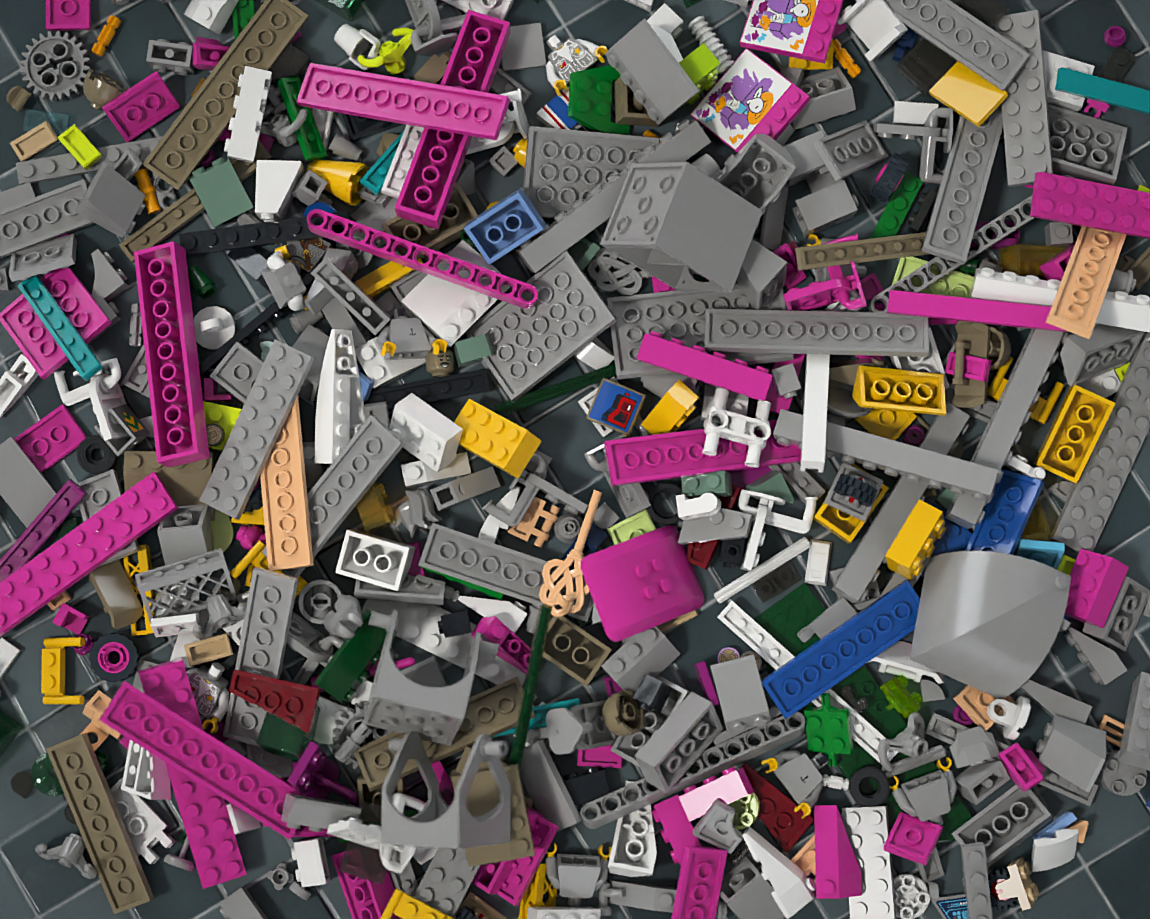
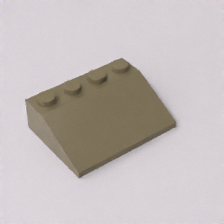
M124 451L123 474L125 492L154 471L159 475L177 506L205 504L199 500L217 464L218 455L209 452L210 458L169 468L157 462L156 451ZM209 506L211 521H215V508Z
M518 763L503 766L511 787L510 843L465 848L469 867L514 860L536 854ZM490 769L476 772L467 793L466 808L472 817H479L489 813L500 802V791ZM461 775L451 777L454 794Z

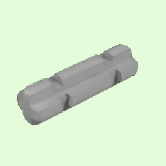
M135 303L131 305L133 316L130 319V334H132V337H129V345L139 347L142 346L143 337H141V334H143L140 304Z

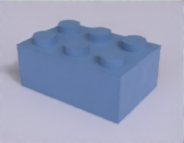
M521 187L469 221L465 225L464 230L488 265H490L542 231L546 223Z

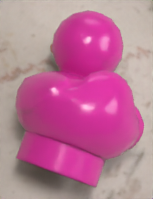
M244 524L236 534V539L240 541L241 547L246 551H250L259 540L266 546V535L258 525L248 526Z

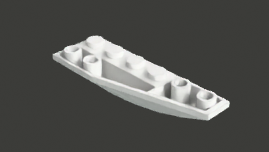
M332 329L324 356L317 395L314 463L332 464L366 422L352 330Z

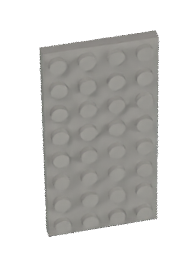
M739 284L734 285L732 292L676 290L607 298L608 308L617 319L610 326L617 380L674 373L636 360L644 334H649L650 331L662 334V339L671 341V338L684 342L683 346L692 348L693 345L705 348V309L754 310ZM783 288L763 310H786ZM704 352V353L713 355L714 352ZM717 352L726 355V360L734 362L735 359L747 362V365L790 361L794 357L793 354Z

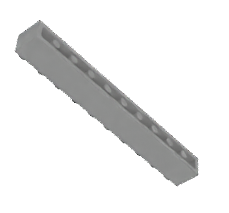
M686 119L677 125L678 130L672 134L668 132L659 139L661 142L655 147L651 145L642 152L643 156L637 160L634 158L624 165L625 169L620 173L616 171L607 178V183L603 186L599 184L589 191L591 195L585 199L580 198L572 204V209L568 212H560L554 217L555 221L549 226L546 224L545 228L536 236L520 244L516 251L530 271L536 273L611 217L631 164L685 162L709 144L711 141L697 120L689 121Z
M947 402L946 415H937L918 447L947 455L948 452L952 453L958 445L956 438L959 433L963 435L969 426L967 420L970 415ZM901 475L831 590L853 604L859 599L863 601L869 592V589L866 588L870 581L874 582L880 573L878 567L881 562L884 564L887 562L885 555L919 499L924 501L925 496H923L926 488L931 489L928 482L920 480L919 483L907 480V476Z
M783 409L780 410L773 432L777 443L785 446L794 444L799 446L798 448L801 450L803 415ZM826 423L825 457L833 458V456L840 457L841 461L845 463H861L864 468L869 470L879 468L885 470L884 473L890 476L897 477L900 474L907 476L906 479L916 483H919L920 480L928 482L930 487L936 489L946 487L954 494L963 495V493L972 495L973 499L979 501L991 500L999 473L997 469L837 424Z

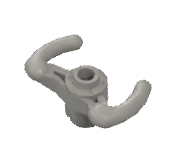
M273 105L265 108L263 120L273 113L275 108ZM301 109L293 123L288 116L281 114L275 115L270 122L262 121L260 133L275 137L279 144L285 147L291 146L297 141L295 132L305 121L307 111Z
M223 594L209 598L207 600V609L210 617L206 629L201 631V626L196 624L193 627L192 633L199 640L214 637L218 628L230 626L233 620H244L247 603H240L237 608L230 606L228 598H225Z
M913 712L909 715L906 729L898 734L896 738H885L879 743V761L888 772L893 770V765L887 758L888 750L898 751L915 759L922 758L927 753L928 743L925 740V723L919 712Z
M71 833L69 837H66L61 846L47 850V845L40 843L35 848L36 853L46 860L60 859L59 863L68 868L74 865L85 878L94 879L97 876L96 869L91 864H87L83 857V852L86 849L84 840L76 834Z

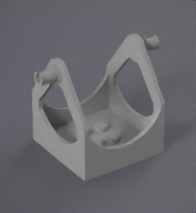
M393 610L390 615L372 611L368 625L384 628L387 633L362 724L401 734H406L410 731L417 732L420 739L450 746L464 720L478 653L495 658L499 644L483 641L481 633L476 632L462 680L441 688L422 686L402 675L390 656L389 650L398 611Z
M410 731L403 738L392 737L389 740V750L397 753L382 786L381 844L463 849L510 843L511 787L499 756H505L508 748L505 741H492L488 734H480L476 738L456 787L455 799L449 807L440 794L438 779L417 732ZM408 759H415L428 788V801L417 815L407 818L394 806L393 792ZM487 762L500 791V802L489 813L479 817H472L466 808V796L480 763Z

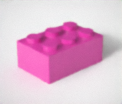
M1080 549L1069 575L1071 576L1064 615L1071 619L1104 628L1129 567L1113 557Z

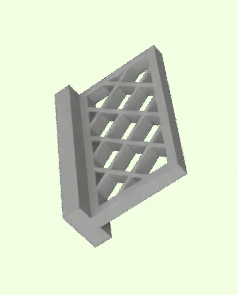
M222 548L135 575L137 587L150 624L151 619L186 615L206 609L208 606L207 600L215 595H219L216 593L221 586L230 589L231 593L224 595L225 598H228V601L237 599ZM223 568L224 573L220 579L210 576L213 571ZM200 576L203 579L197 586L189 583L192 577ZM207 580L217 583L212 592L203 588ZM173 583L181 584L177 592L167 589L168 586ZM185 587L195 590L191 598L181 595ZM153 589L160 591L155 599L146 596L145 592ZM200 592L208 595L207 600L203 602H198L195 599ZM164 593L173 597L169 605L160 602ZM178 599L187 602L185 607L181 609L173 606ZM156 606L166 609L163 614L153 617L152 612Z

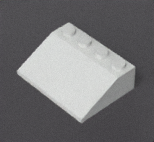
M463 240L448 254L454 258L501 274L493 265H488L486 260ZM444 262L437 266L441 271H447L450 268ZM461 270L458 273L461 278L466 279L470 277V273L467 270ZM428 274L401 302L438 339L445 340L447 348H449L498 299ZM484 277L479 280L483 286L491 284L489 278ZM503 285L500 289L505 293L510 286Z

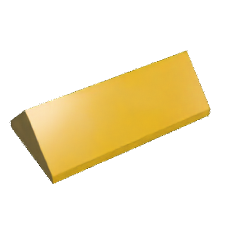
M858 366L852 398L860 407L946 415L944 374Z

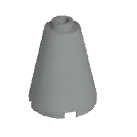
M677 373L641 377L643 387L660 398L678 380L682 381L699 398L701 395L699 393L700 386L704 385L702 381ZM699 398L697 399V401H696L693 405H695V406L697 405V403H698V401H699Z

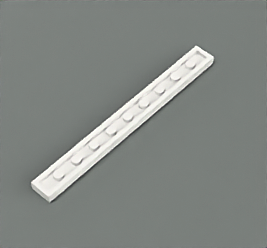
M733 601L717 617L774 669L777 670L794 658L786 648ZM828 689L824 693L830 694L831 706L838 709H849L852 738L880 763L878 745L885 737L833 690ZM820 696L811 701L817 707L822 706ZM887 751V758L889 762L898 753V751Z

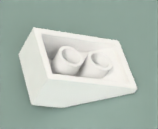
M929 325L928 357L890 356L894 369L944 374L945 389L950 388Z
M378 337L369 340L364 345L355 349L356 357L367 377L374 381V389H381L426 364L425 358L385 360L384 356L380 355L381 349L377 344Z

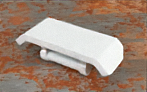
M897 641L869 661L880 663L878 672H887L913 679V681L918 683L921 680L922 674L933 677L938 684L945 681L944 674L910 660L912 644Z

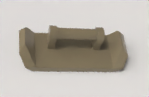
M958 321L955 326L958 333V342H955L954 346L956 353L954 379L952 382L955 385V395L951 403L955 407L974 408L985 403L988 380L983 382L963 377L964 355L989 360L990 330L983 323Z
M119 560L101 567L98 566L90 572L88 579L92 582L104 606L105 613L111 617V626L115 629H120L136 623L143 615V609Z

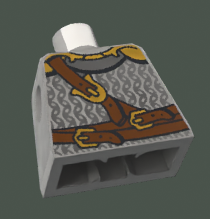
M321 238L287 242V250L291 257L284 259V261L292 262L299 275H301L302 271L309 273L322 262L327 249L333 247L331 243Z

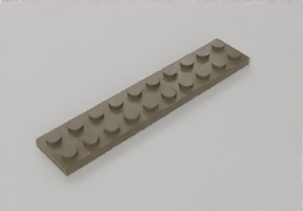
M265 0L142 165L177 191H180L192 175V172L195 171L228 127L231 117H235L237 109H234L233 105L235 96L240 95L241 87H238L240 74H244L245 66L270 71L309 16L288 0Z

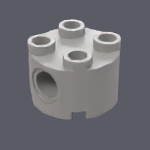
M321 579L312 581L300 592L298 600L299 609L310 622L324 625V617L331 610L337 612L334 608L335 603L344 593L333 582Z
M1120 750L1108 752L1106 760L1097 776L1101 786L1109 792L1121 796L1132 795L1140 791L1146 785L1147 770L1118 761Z

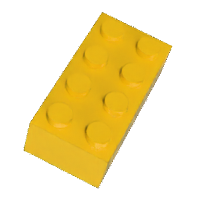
M1077 385L1070 386L1033 464L1077 484L1115 403Z
M468 399L454 422L463 429L459 446L517 479L542 442L528 430L471 399Z

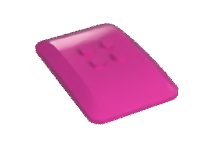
M667 525L585 556L581 560V571L605 632L610 640L614 642L621 641L703 606L705 600L703 591L692 563L687 560L685 545L678 544L680 533L675 526Z

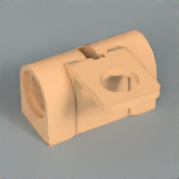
M100 690L85 705L82 713L91 720V723L81 734L93 733L98 738L96 743L91 744L94 752L110 734L117 740L123 736L99 721V718L112 700Z

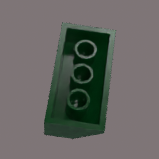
M368 609L362 616L363 624L361 627L358 626L354 632V637L346 638L314 682L344 705L354 699L357 694L356 689L361 683L364 684L367 681L371 668L374 665H378L386 637V629L368 625L371 611ZM395 629L393 632L391 646L397 638V636H395L397 634V631Z

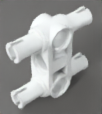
M721 388L716 389L713 407H710L707 418L704 420L706 439L702 453L716 456L719 438H724L747 445L749 448L745 465L754 468L759 467L761 450L766 447L767 439L771 434L768 416L772 404L768 401H758L755 418L727 411L726 404L729 391ZM712 418H716L720 422V426L714 425ZM754 430L760 431L762 438L757 437Z

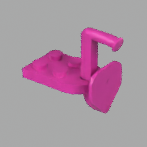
M856 233V235L842 237L825 244L859 240V234ZM854 261L850 262L853 275L843 277L840 266L827 267L831 280L825 282L816 281L805 288H792L788 290L787 293L783 294L787 309L790 311H809L838 301L846 309L850 310L866 307V301ZM858 288L860 298L850 301L849 295L852 290Z

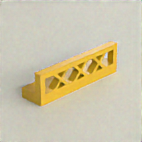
M420 258L417 259V261H418L419 263H422V264H423V262H422V260H421ZM390 261L354 283L371 298H374L390 289V285L415 271V269L403 267L401 264Z
M146 544L139 545V563L136 567L129 562V555L123 557L125 574L132 588L136 591V596L140 593L138 588L132 584L131 578L136 572L142 573L152 570L150 545ZM154 590L145 592L146 596L155 599ZM145 606L142 608V616L145 618L146 630L137 631L136 623L131 624L132 636L154 634ZM155 608L152 612L153 617H155Z
M540 863L521 900L519 919H527L528 907H555L557 889L553 887L550 880L546 881L545 879L546 863ZM547 891L549 897L548 901L544 904L542 901L543 895Z

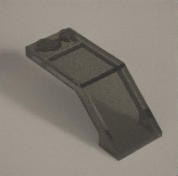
M958 0L955 3L991 29L1009 10L999 0ZM923 38L895 66V69L927 97L930 94L929 90L950 70L957 60Z

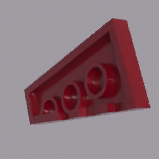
M234 669L229 692L261 707L301 730L311 733L321 689Z
M744 762L740 768L743 767L759 800L760 811L758 817L764 822L771 834L787 853L814 821V817L809 814L802 819L801 817L804 813L801 809L794 812V809L798 806L795 801L748 763Z

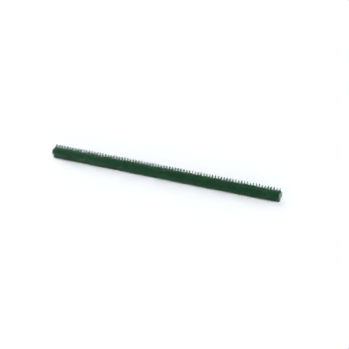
M615 363L611 364V366L603 367V369L600 368L598 371L593 370L590 373H585V375H580V377H574L572 380H567V382L565 380L564 382H559V384L556 383L554 386L551 385L549 388L541 389V391L540 389L536 390V393L533 391V393H528V395L525 394L515 402H512L510 399V402L507 400V402L499 403L497 406L494 405L495 412L498 415L500 414V416L502 414L507 415V412L509 414L510 411L513 413L515 409L516 411L520 410V407L523 409V407L526 408L528 405L533 406V403L535 405L536 402L537 404L541 403V400L544 402L546 398L549 400V398L552 399L554 396L559 397V394L562 396L564 391L567 394V391L570 393L572 389L573 391L577 390V387L578 389L580 387L585 388V385L590 386V383L593 385L595 381L597 383L598 380L601 382L605 377L607 379L608 376L609 378L611 376L616 377Z
M546 603L539 605L542 608H539L541 611H538L540 612L538 615L540 616H537L539 619H536L538 624L535 625L538 627H535L537 630L534 631L537 632H534L536 635H533L536 638L532 640L535 643H532L534 646H531L533 647L531 650L533 651H530L532 654H529L531 655L529 658L532 659H528L531 662H528L530 664L527 666L530 667H527L529 670H526L528 671L526 674L528 675H525L528 678H525L524 682L527 683H524L526 686H523L525 687L523 690L525 691H522L524 694H522L521 698L524 699H521L523 702H520L521 704L519 705L522 706L519 707L521 710H518L520 715H517L520 718L516 720L519 723H516L518 726H515L517 731H514L516 736H513L515 738L512 742L514 747H511L513 752H510L512 755H509L511 756L509 759L511 760H508L510 765L518 763L519 771L521 769L523 750L525 748L532 705L542 663L543 649L549 628L550 614L553 608Z

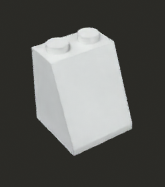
M257 160L255 213L261 221L269 222L284 219L294 199L291 193L300 177L306 173V169L301 161Z

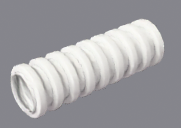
M699 16L689 23L688 29H692L691 33L696 35L695 39L700 41L699 45L704 43L720 62L719 74H723L732 66L734 60H731V55H727L728 51L723 49L724 45L719 43L720 39L716 38V33H712V27H708L709 23L704 21L705 17Z

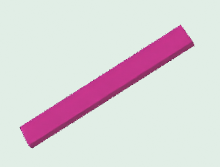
M896 290L889 291L887 313L1067 332L1064 329L1046 323L1051 307Z

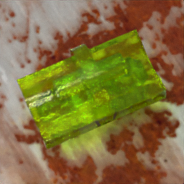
M903 675L893 677L880 688L890 702L886 706L887 710L895 708L898 713L907 718L911 713L917 712L921 708L919 704L922 698L914 691L909 694L905 689L908 681Z

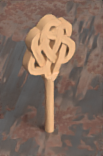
M593 491L575 547L569 552L565 561L553 559L548 561L543 567L544 584L540 588L539 597L542 603L553 607L551 614L555 617H563L569 613L581 611L585 602V595L590 593L587 584L584 586V577L580 565L581 560L584 558L582 551L602 492ZM574 562V569L571 571L570 566ZM558 566V568L551 574L552 568ZM564 574V577L555 585L554 583ZM574 578L576 580V591L574 590ZM566 586V595L562 596L560 592ZM555 605H560L562 609L558 610Z

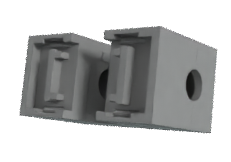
M822 130L783 146L790 153L796 165V169L784 186L790 187L806 180L812 194L796 200L797 206L792 208L804 238L852 219L859 206L856 196L850 194L845 180L835 181L813 145L818 139L828 136L827 134L824 135Z

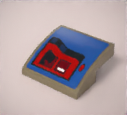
M603 378L586 419L618 433H626L630 437L647 396Z

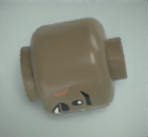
M446 349V353L439 350L438 355H434L433 350H431L425 357L426 371L432 374V377L449 376V373L455 368L452 350Z

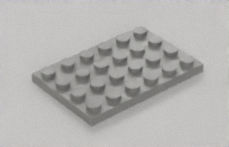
M528 126L523 190L541 217L554 218L560 212H568L572 209V204L580 198L585 199L591 195L589 191L599 184L603 186L607 183V178L616 171L618 173L625 169L624 165L634 158L637 160L643 156L642 152L651 145L654 147L658 145L659 138Z
M564 251L526 282L534 286L538 292L537 301L532 308L525 309L502 301L465 332L468 338L488 334L494 355L483 360L509 398L514 402L617 321L568 251ZM529 292L521 295L525 301L533 299L532 294Z

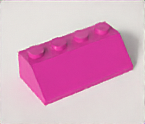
M360 845L332 855L331 857L352 919H380L395 890L389 870L382 864L379 849ZM395 913L391 917V919H402L395 915Z

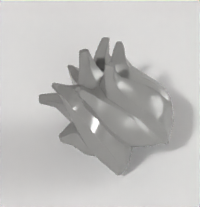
M420 487L417 489L419 493L406 490L407 496L404 497L406 502L400 505L395 512V528L403 523L410 531L411 538H413L416 528L428 534L427 529H431L432 523L439 522V520L442 521V517L435 513L433 496L429 491Z

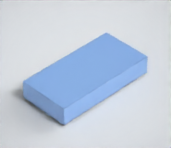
M1066 811L1035 834L1033 839L1054 837L1055 830L1066 828L1077 818L1072 812Z

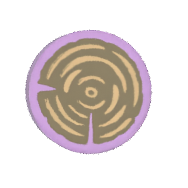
M727 647L718 653L717 661L718 663L738 659L740 656L734 648Z

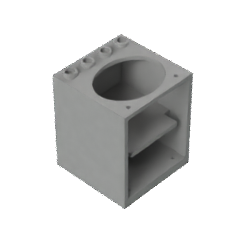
M688 162L631 164L600 245L675 290L732 292L754 232L759 224L762 210ZM691 269L710 280V282L696 281Z

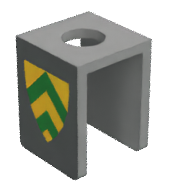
M126 404L110 410L112 415L131 436L129 441L125 438L105 441L113 452L120 456L124 454V451H133L150 432ZM96 424L94 426L95 430L104 439L100 432V425Z

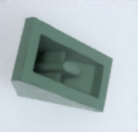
M488 334L457 341L452 347L458 368L494 355Z
M770 471L748 484L745 489L786 500L788 503L793 504L794 498L782 473L778 471Z

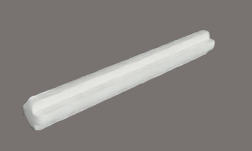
M806 537L801 538L714 593L715 599L718 603L724 602L810 548V542Z

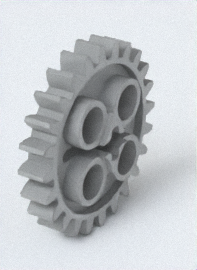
M48 31V37L46 38L39 34L40 41L33 38L34 45H26L29 52H22V55L26 58V60L19 62L25 67L20 70L22 75H26L22 80L25 83H29L27 88L29 90L34 89L33 93L36 96L41 94L43 100H46L49 96L50 100L54 102L56 96H58L59 100L63 102L64 95L72 99L71 92L74 91L76 94H80L77 88L79 86L83 87L82 81L86 77L85 73L88 70H92L86 66L91 63L90 58H85L89 52L82 50L84 48L83 43L77 44L78 39L75 36L70 39V35L67 32L63 37L60 31H57L55 36ZM66 48L64 55L57 56L59 49ZM46 57L43 65H37L39 58ZM55 63H58V64H57V67H58V68H57L56 70H54V69H53V68H54V64H55ZM70 67H74V73L72 75L67 76L65 74L66 70ZM54 76V82L46 85L47 78Z
M364 701L363 707L355 703V710L347 707L348 715L341 713L342 721H335L336 727H338L332 730L333 735H335L332 737L333 744H336L334 746L335 752L347 740L346 736H350L358 728L355 724L364 720L367 701ZM371 726L373 732L369 735L368 743L393 731L379 730L377 727ZM366 739L361 743L360 746L367 744ZM353 752L345 761V764L348 765L352 762L353 769H356L359 764Z

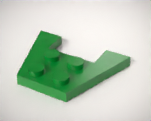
M609 65L570 73L568 117L594 132L629 135V125L610 122L612 82L620 77L619 72Z

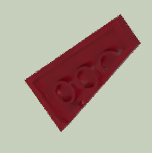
M732 484V496L718 497L721 501V508L734 511L743 489ZM720 540L689 543L686 556L688 562L708 570Z

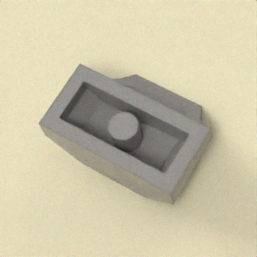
M981 726L957 733L954 744L949 746L956 768L968 766L999 754L992 732L985 731Z

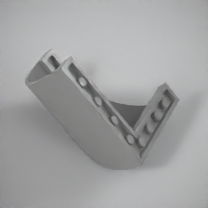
M958 551L930 557L931 560L926 566L910 660L998 699H1002L1015 692L1038 669L1055 641L1067 606L1071 576L1031 559L998 552Z

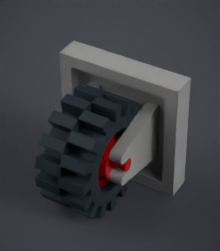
M842 462L824 504L865 522L883 480Z

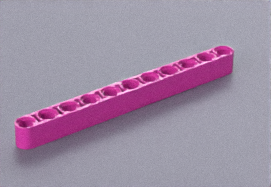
M320 209L310 211L307 216L309 230L322 237L521 308H532L537 301V289L522 281ZM318 217L323 220V223L315 226L311 221ZM336 225L344 227L342 233H335L332 229ZM360 232L366 237L362 241H357L353 236ZM378 240H383L387 245L384 248H377L374 244ZM402 247L408 252L404 256H399L395 251ZM419 255H425L429 260L422 264L416 258ZM444 262L450 268L447 271H441L437 267L438 264ZM461 270H467L470 273V277L464 279L458 273ZM486 277L491 280V284L483 286L479 280ZM503 285H509L512 288V292L506 294L500 288ZM529 292L532 294L533 299L525 301L521 295Z

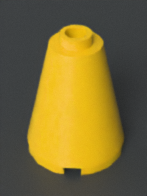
M314 160L308 164L306 172L310 170L327 181L324 188L326 191L347 204L356 206L362 200L358 194V191L363 186L360 184V180L369 171V167L359 162Z

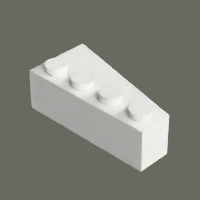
M245 66L244 74L239 76L238 87H241L240 95L235 96L233 108L237 109L236 115L230 119L228 130H232L231 139H226L224 151L228 152V158L254 163L272 78L271 71Z

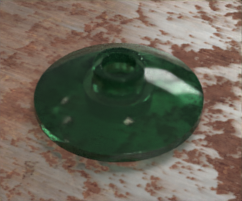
M48 753L42 754L32 766L31 778L34 786L38 791L48 796L64 794L58 777H51L49 775L50 770L54 768Z

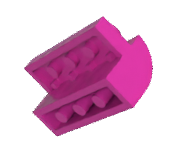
M528 806L527 811L536 854L514 860L483 864L472 881L473 884L488 894H497L514 906H519L560 827L545 818L544 814Z

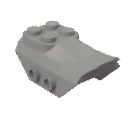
M759 133L754 135L736 155L732 154L726 160L725 167L722 170L718 169L711 178L762 210V216L767 209V204L770 201L774 203L779 198L780 190L796 169V165L790 153L770 136Z

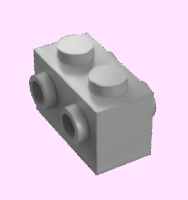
M157 39V41L149 40L146 62L153 68L152 70L157 72L172 70L178 75L194 73L193 46L185 42H179L178 44L170 43V41L164 39Z

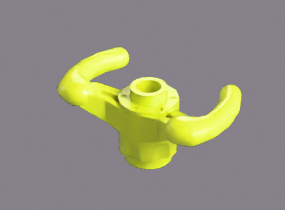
M410 28L393 29V36L404 37L397 43L392 41L384 42L378 51L380 56L373 59H366L364 55H359V63L368 68H375L384 64L387 71L391 74L400 73L406 68L403 54L411 44V34L414 30Z

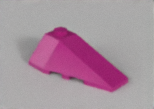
M814 805L816 898L833 899L862 896L861 871L837 805Z

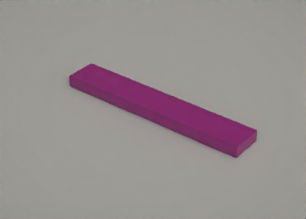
M69 479L0 559V582L28 563L86 496L87 493L72 479Z

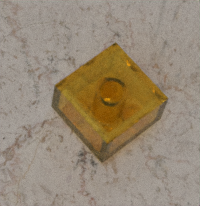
M377 481L373 483L356 505L365 531L368 533L394 524L395 513L393 507L390 504L387 505L385 498H388L386 488Z

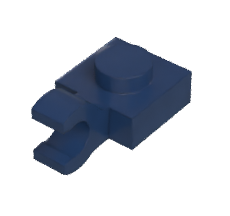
M907 26L908 30L893 43V45H896L892 59L894 61L901 62L905 49L911 50L917 33Z

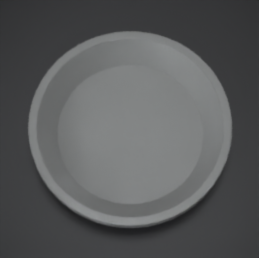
M829 378L828 412L841 418L853 419L869 414L873 408L860 407L852 398L853 385Z

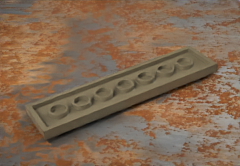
M514 677L468 698L464 720L450 746L421 739L430 763L433 764L464 750L466 746L471 747L480 734H488L490 737H493L517 726L516 723L519 722H516V720L520 718L517 716L520 715L518 710H521L519 707H522L519 705L521 704L520 702H523L521 699H524L521 698L524 693L518 678ZM533 710L530 716V720L535 718ZM392 732L354 751L370 792L383 786L397 752L389 750V740L392 737L403 738L405 734ZM408 759L400 778L419 770L415 759Z
M87 733L47 748L46 751L113 913L117 914L153 900L154 895Z

